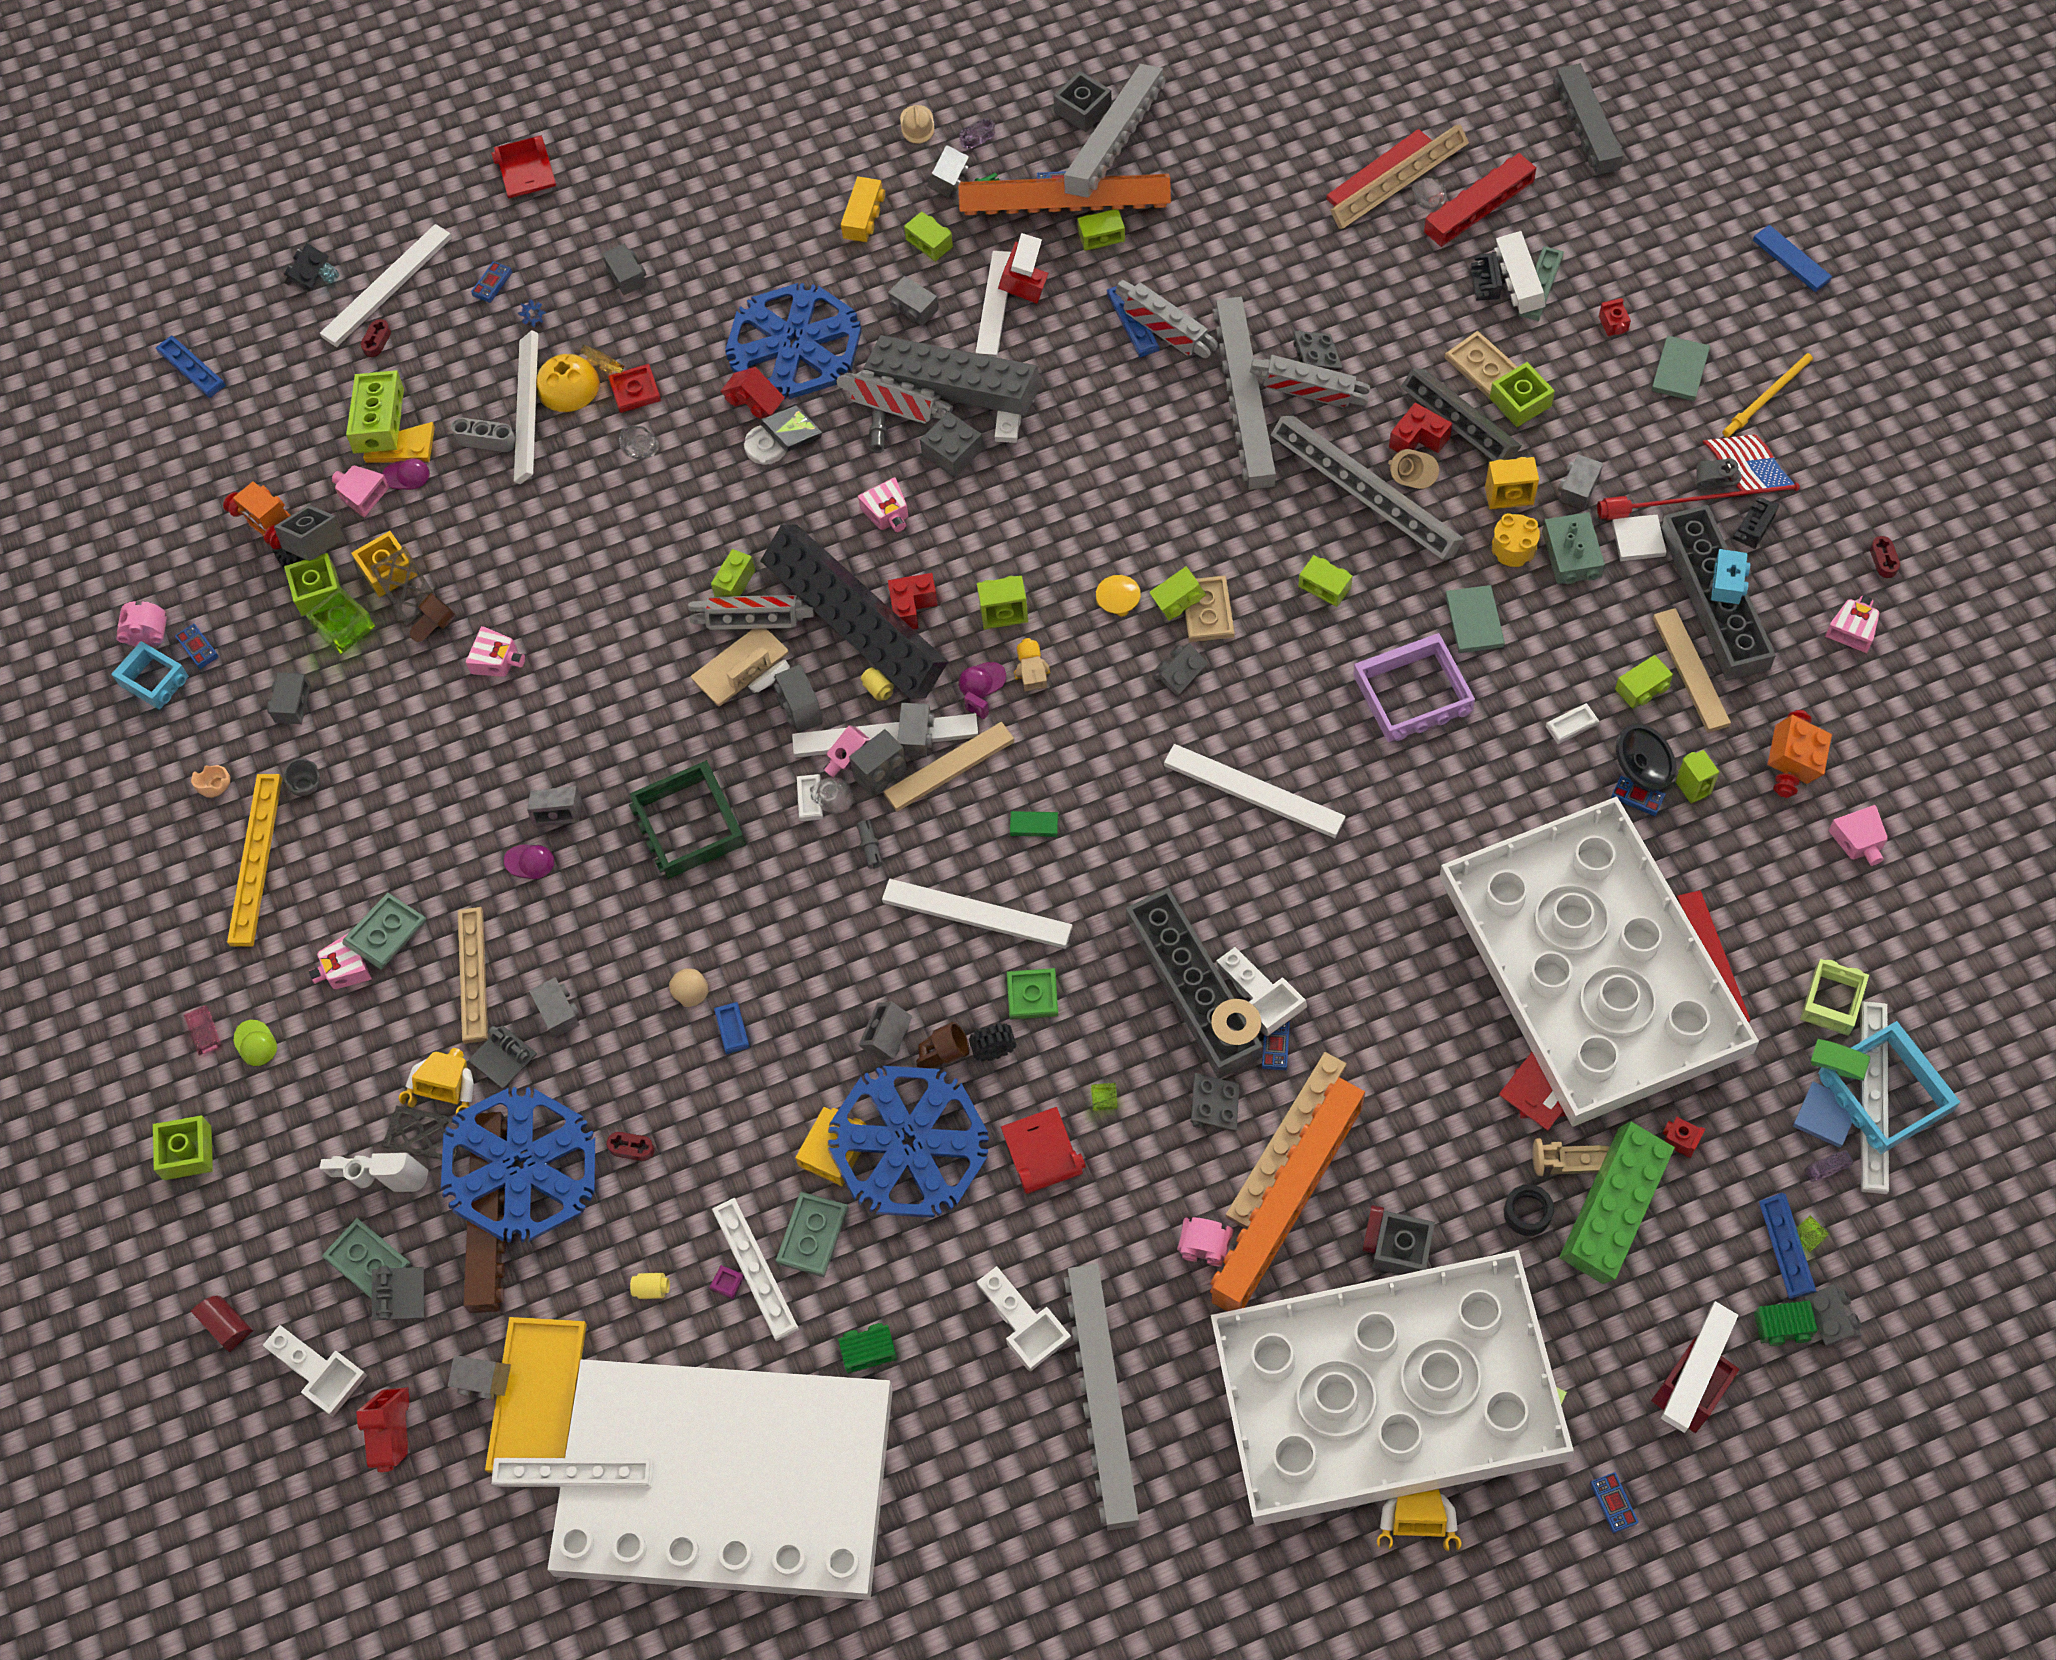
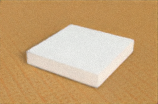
M1658 514L1612 520V528L1620 561L1666 556Z

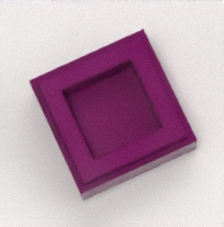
M968 691L964 697L965 709L973 714L976 713V716L981 719H985L989 714L988 702Z
M720 1265L709 1288L711 1291L733 1300L744 1279V1275Z

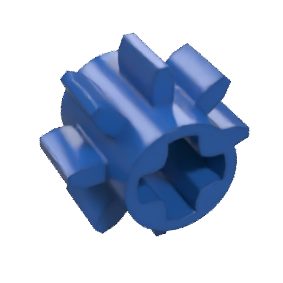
M529 299V304H520L523 308L522 312H518V315L524 317L522 323L527 324L530 321L531 326L535 327V322L543 323L541 318L546 312L540 309L542 306L540 302L534 305L533 300ZM530 309L534 310V311H533V312L535 313V316H534V317L530 316V313H529V310H530Z

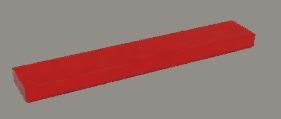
M1417 129L1327 194L1326 200L1335 207L1433 140Z
M1701 890L1678 895L1677 901L1748 1023H1750V1017Z

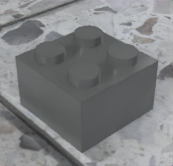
M1079 71L1053 95L1054 113L1086 132L1111 107V90Z
M948 412L920 439L921 452L924 457L953 477H956L983 450L982 434Z
M307 505L274 526L282 549L308 561L317 558L319 554L334 547L336 543L344 539L336 516L311 505Z
M801 664L775 674L777 684H774V688L778 695L777 700L781 709L784 708L786 712L785 716L789 726H794L797 733H801L822 724L823 720L818 699Z
M886 729L849 756L853 778L871 797L876 793L882 792L892 780L900 778L905 773V770H907L903 746Z
M1384 1211L1372 1268L1399 1275L1426 1270L1435 1222Z

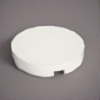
M761 425L753 428L745 437V453L755 463L762 465L773 464L786 454V451Z
M786 660L780 661L753 680L748 687L753 693L760 692L774 683L776 679L775 674L790 669L789 664Z

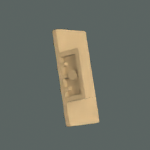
M766 628L752 629L691 675V679L717 706H721L783 659L789 652Z

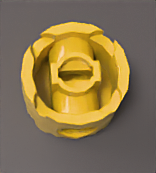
M1505 514L1502 516V519L1498 521L1494 529L1492 540L1493 555L1495 553L1500 563L1509 567H1520L1529 560L1532 561L1537 552V543L1540 539L1537 521L1534 518L1518 514Z

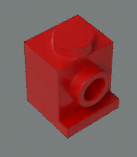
M1622 298L1601 303L1598 317L1607 336L1620 335L1629 331L1631 319L1623 305L1624 301Z
M1676 1117L1674 1123L1668 1121L1662 1134L1666 1136L1664 1141L1675 1147V1151L1691 1158L1705 1128H1698Z

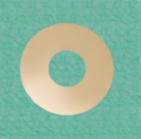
M1230 999L1221 1003L1215 1009L1212 1015V1028L1217 1037L1222 1041L1233 1045H1241L1250 1042L1257 1036L1261 1028V1017L1256 1007L1248 1001ZM1241 1013L1244 1015L1246 1026L1240 1031L1231 1030L1226 1023L1230 1014Z

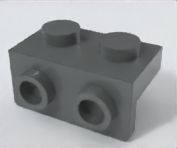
M1190 643L1183 646L1177 645L1170 652L1171 657L1167 662L1164 660L1155 668L1157 672L1152 677L1155 681L1160 679L1175 696L1179 695L1208 663Z
M1833 1284L1805 1296L1806 1300H1809L1811 1303L1814 1319L1826 1346H1831L1850 1337L1858 1338L1862 1336L1859 1330L1862 1328L1858 1316L1855 1313L1853 1314L1850 1309L1851 1298L1845 1289Z

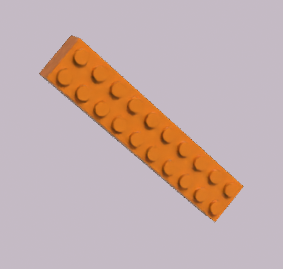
M1169 174L1105 176L1101 178L1097 189L1093 190L1089 198L1065 193L1064 178L960 182L958 185L959 211H964V215H976L978 211H985V214H998L999 210H1006V213L1011 214L1019 213L1020 209H1027L1028 213L1040 212V208H1048L1049 212H1059L1061 208L1069 207V211H1081L1082 207H1090L1091 210H1103V206H1112V209H1124V205H1132L1133 208L1139 209L1145 208V204H1153L1154 208L1166 207L1167 203H1171Z
M1338 1077L1335 1084L1330 1083L1324 1093L1325 1099L1323 1104L1318 1103L1312 1113L1313 1119L1311 1124L1304 1125L1299 1135L1301 1138L1299 1144H1293L1287 1155L1288 1161L1285 1167L1281 1165L1274 1177L1276 1181L1273 1187L1268 1186L1262 1196L1264 1201L1260 1209L1255 1207L1249 1218L1251 1223L1248 1229L1243 1228L1236 1240L1238 1242L1234 1251L1229 1250L1223 1262L1225 1266L1222 1272L1217 1271L1210 1283L1212 1285L1210 1293H1212L1213 1304L1225 1311L1245 1308L1361 1113L1365 1097L1364 1090Z

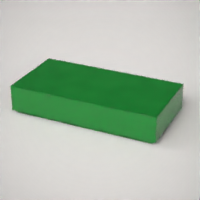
M1011 811L1010 836L1057 837L1058 812Z

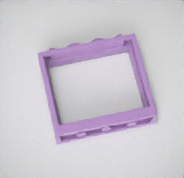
M1439 633L1354 664L1353 677L1387 742L1400 741L1406 738L1407 735L1415 732L1422 733L1431 726L1443 725L1450 719L1458 716L1465 717L1473 711L1475 698ZM1435 654L1460 701L1392 726L1368 679Z

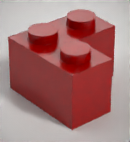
M1015 242L1002 273L998 289L1038 304L1049 273L1035 267L1031 277L1011 271L1018 247V242Z
M756 367L734 373L720 391L729 404L734 406L746 404L750 408L751 413L760 419L771 416L785 398Z
M1414 403L1391 431L1389 448L1399 453L1405 449L1414 450L1420 443L1439 453L1450 439L1452 423L1423 406Z
M927 573L888 580L893 612L913 630L919 629L916 610L938 606L933 574Z

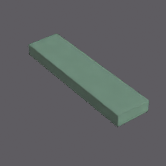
M1543 246L1535 270L1544 292L1546 304L1564 251ZM1544 307L1522 314L1519 313L1518 316L1539 321Z

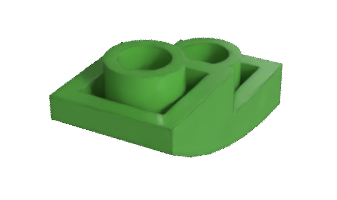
M1818 1039L1811 1058V1064L1836 1070L1839 1076L1864 1081L1871 1058L1852 1048Z

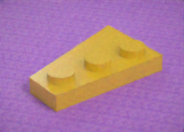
M430 422L399 431L397 450L364 453L363 459L365 463H394L411 458L430 462L435 429L434 423Z

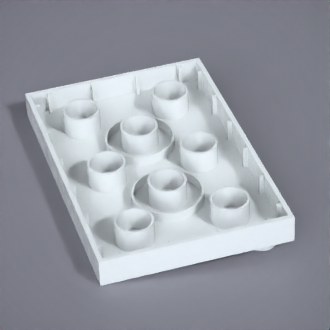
M1618 797L1606 800L1441 865L1439 878L1572 1127L1754 1054L1759 1043L1758 1038Z
M1519 1250L1211 1315L1255 1527L1573 1461L1574 1450Z
M581 1359L565 1458H652L651 1487H560L547 1570L554 1577L871 1600L893 1392L890 1380Z

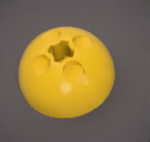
M560 354L547 360L537 374L536 392L541 403L547 408L558 412H571L585 407L595 398L600 382L595 368L586 359L574 354Z

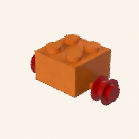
M252 481L239 493L233 492L225 498L223 502L225 511L229 512L233 517L244 515L249 525L264 536V541L273 549L282 548L274 526L291 515L283 509L285 504L278 496L273 497L264 485L260 487Z
M1795 710L1789 713L1788 718L1775 725L1767 765L1783 772V774L1775 777L1777 784L1774 785L1773 790L1784 798L1797 794L1798 789L1795 786L1799 785L1800 781L1808 784L1825 773L1832 734L1810 724L1812 717L1803 710Z

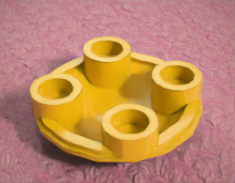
M1112 575L1105 578L1096 590L1097 605L1105 611L1117 614L1120 617L1126 616L1138 604L1141 597L1138 584L1130 577L1124 575Z

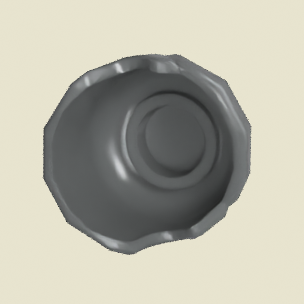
M296 759L288 763L284 770L285 785L293 795H309L315 792L320 784V774L317 765L310 760Z

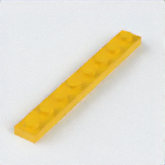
M257 774L227 940L229 946H254L282 784L280 774Z

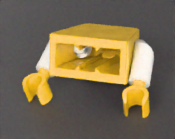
M452 1048L448 1054L433 1052L427 1059L414 1065L406 1083L407 1091H403L399 1095L400 1103L404 1105L406 1099L410 1097L408 1106L414 1107L417 1104V1097L414 1095L416 1094L457 1105L459 1101H462V1104L456 1109V1115L458 1112L468 1108L469 1102H472L474 1082L471 1070L467 1068L466 1060L463 1058V1052L457 1048Z
M1439 1489L1391 1498L1386 1501L1382 1508L1380 1528L1383 1530L1382 1534L1377 1538L1379 1548L1380 1540L1383 1537L1390 1539L1389 1549L1392 1548L1393 1539L1390 1536V1531L1393 1530V1535L1445 1537L1447 1532L1448 1537L1443 1541L1444 1549L1449 1551L1448 1542L1450 1539L1456 1542V1549H1460L1462 1542L1455 1535V1531L1458 1530L1455 1507L1445 1495L1440 1494Z

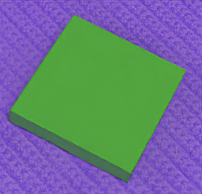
M1055 968L1007 972L1010 1020L1058 1016Z

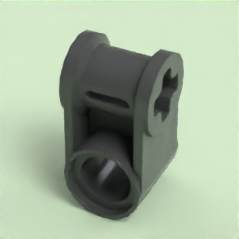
M1732 458L1713 461L1705 460L1696 465L1697 487L1702 490L1736 486L1742 478L1738 463Z

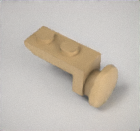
M1541 1138L1535 1139L1532 1151L1535 1173L1537 1176H1543L1544 1167H1549L1550 1174L1598 1173L1609 1150V1146L1562 1147V1142H1551L1550 1145H1543Z

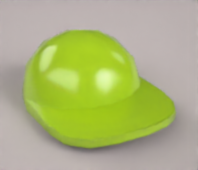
M247 1020L236 1028L233 1041L237 1051L248 1065L261 1066L273 1059L277 1052V1043L271 1031L263 1022Z

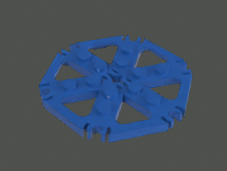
M798 283L751 297V300H747L749 309H744L740 306V313L736 311L725 349L727 359H735L729 361L732 371L734 373L748 369V366L777 358L772 376L768 380L779 392H782V395L785 397L784 399L788 396L790 400L837 385L836 380L840 376L838 373L842 372L845 374L849 373L848 369L852 370L862 332L860 321L853 323V321L858 320L855 310L820 286H818L816 291L814 284H812L810 290H805L804 283H801L800 286ZM783 296L793 297L787 322L765 307L766 302ZM818 300L826 301L839 311L836 316L811 323ZM744 323H749L768 336L746 344L738 343V337ZM795 335H796L797 340L794 341V343L792 344V347H791L790 341H792L793 338H795ZM849 336L845 354L842 356H835L819 345ZM800 359L822 374L819 378L803 383L794 382Z
M883 1066L882 1069L876 1068L875 1072L878 1078L875 1080L871 1079L868 1073H865L864 1081L866 1084L863 1082L862 1077H860L829 1124L831 1127L828 1129V1133H835L838 1136L836 1140H828L827 1145L830 1146L828 1151L854 1201L862 1193L858 1204L861 1205L865 1199H870L872 1201L870 1212H873L877 1204H880V1209L876 1212L878 1215L934 1218L935 1214L941 1215L942 1211L939 1205L942 1203L946 1204L949 1210L953 1209L952 1200L955 1202V1206H957L987 1157L981 1156L988 1154V1149H981L979 1147L980 1142H988L989 1137L986 1136L988 1131L962 1083L954 1090L958 1079L955 1078L951 1084H946L944 1078L947 1072L945 1071L941 1073L939 1079H936L940 1069ZM899 1077L924 1079L928 1083V1089L910 1115L894 1087V1080ZM866 1094L871 1098L885 1126L851 1124L847 1119V1115L859 1097ZM951 1100H957L961 1103L971 1122V1128L967 1131L932 1129V1127ZM904 1134L908 1138L913 1137L915 1139L912 1143L913 1148L908 1144L903 1145ZM848 1151L885 1153L866 1181L856 1179L845 1157ZM932 1156L968 1158L970 1166L956 1186H949L942 1177ZM906 1167L924 1198L920 1204L894 1203L889 1199V1193Z
M513 1087L511 1097H509V1088L458 1112L452 1118V1122L458 1128L453 1130L446 1127L445 1133H443L441 1191L445 1189L442 1192L443 1198L448 1195L455 1197V1200L449 1202L448 1205L450 1209H453L452 1212L480 1229L501 1241H504L503 1233L506 1231L507 1242H511L513 1233H519L521 1235V1242H525L526 1232H528L530 1242L580 1216L586 1207L580 1203L579 1200L581 1198L591 1201L595 1185V1137L590 1140L593 1137V1131L588 1133L581 1131L582 1128L587 1126V1121L583 1120V1116L536 1089H533L534 1096L530 1098V1088L526 1087V1093L521 1097L517 1095L516 1087ZM496 1105L506 1106L508 1109L507 1141L479 1126L475 1122V1117ZM544 1106L565 1119L563 1127L532 1142L533 1110L535 1107ZM459 1145L489 1162V1164L463 1177H456L452 1173L453 1149ZM577 1149H581L585 1154L584 1177L581 1180H573L547 1165ZM515 1159H518L519 1162L526 1161L523 1163L522 1169L518 1166L512 1167ZM505 1186L504 1218L502 1220L493 1221L472 1208V1202ZM531 1187L562 1204L563 1210L541 1222H534L530 1217Z

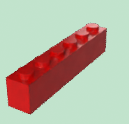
M1520 153L1512 158H1508L1497 169H1492L1487 176L1475 181L1470 188L1461 191L1453 200L1445 202L1436 212H1431L1425 219L1424 233L1440 247H1443L1533 183L1537 167Z

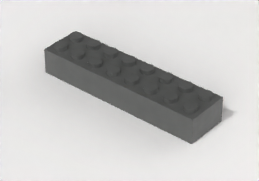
M880 335L863 367L864 370L872 371L874 375L879 377L889 376L898 383L908 382L921 390L922 388L931 389L934 391V394L941 395L940 399L1023 416L1027 415L1042 383L1037 365Z
M1704 505L1665 515L1661 526L1662 535L1726 681L1771 670L1776 655L1748 592L1746 596L1741 597L1739 604L1711 600L1715 560L1719 549L1728 550L1709 506Z
M1169 887L1126 907L1127 923L1217 1078L1219 1079L1262 1058L1263 1046L1257 1036L1248 1043L1233 1045L1222 1041L1213 1031L1212 1015L1215 1009L1221 1003L1234 999ZM1232 1013L1228 1016L1226 1023L1231 1030L1240 1031L1246 1026V1018L1241 1013Z

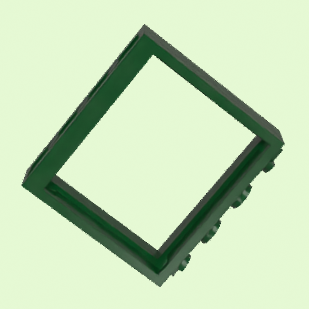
M707 760L629 793L633 802L629 804L633 816H639L641 820L637 822L642 835H648L647 846L651 854L656 852L658 859L655 860L658 870L660 873L665 872L668 879L746 845L738 823ZM705 780L731 835L668 862L643 807Z

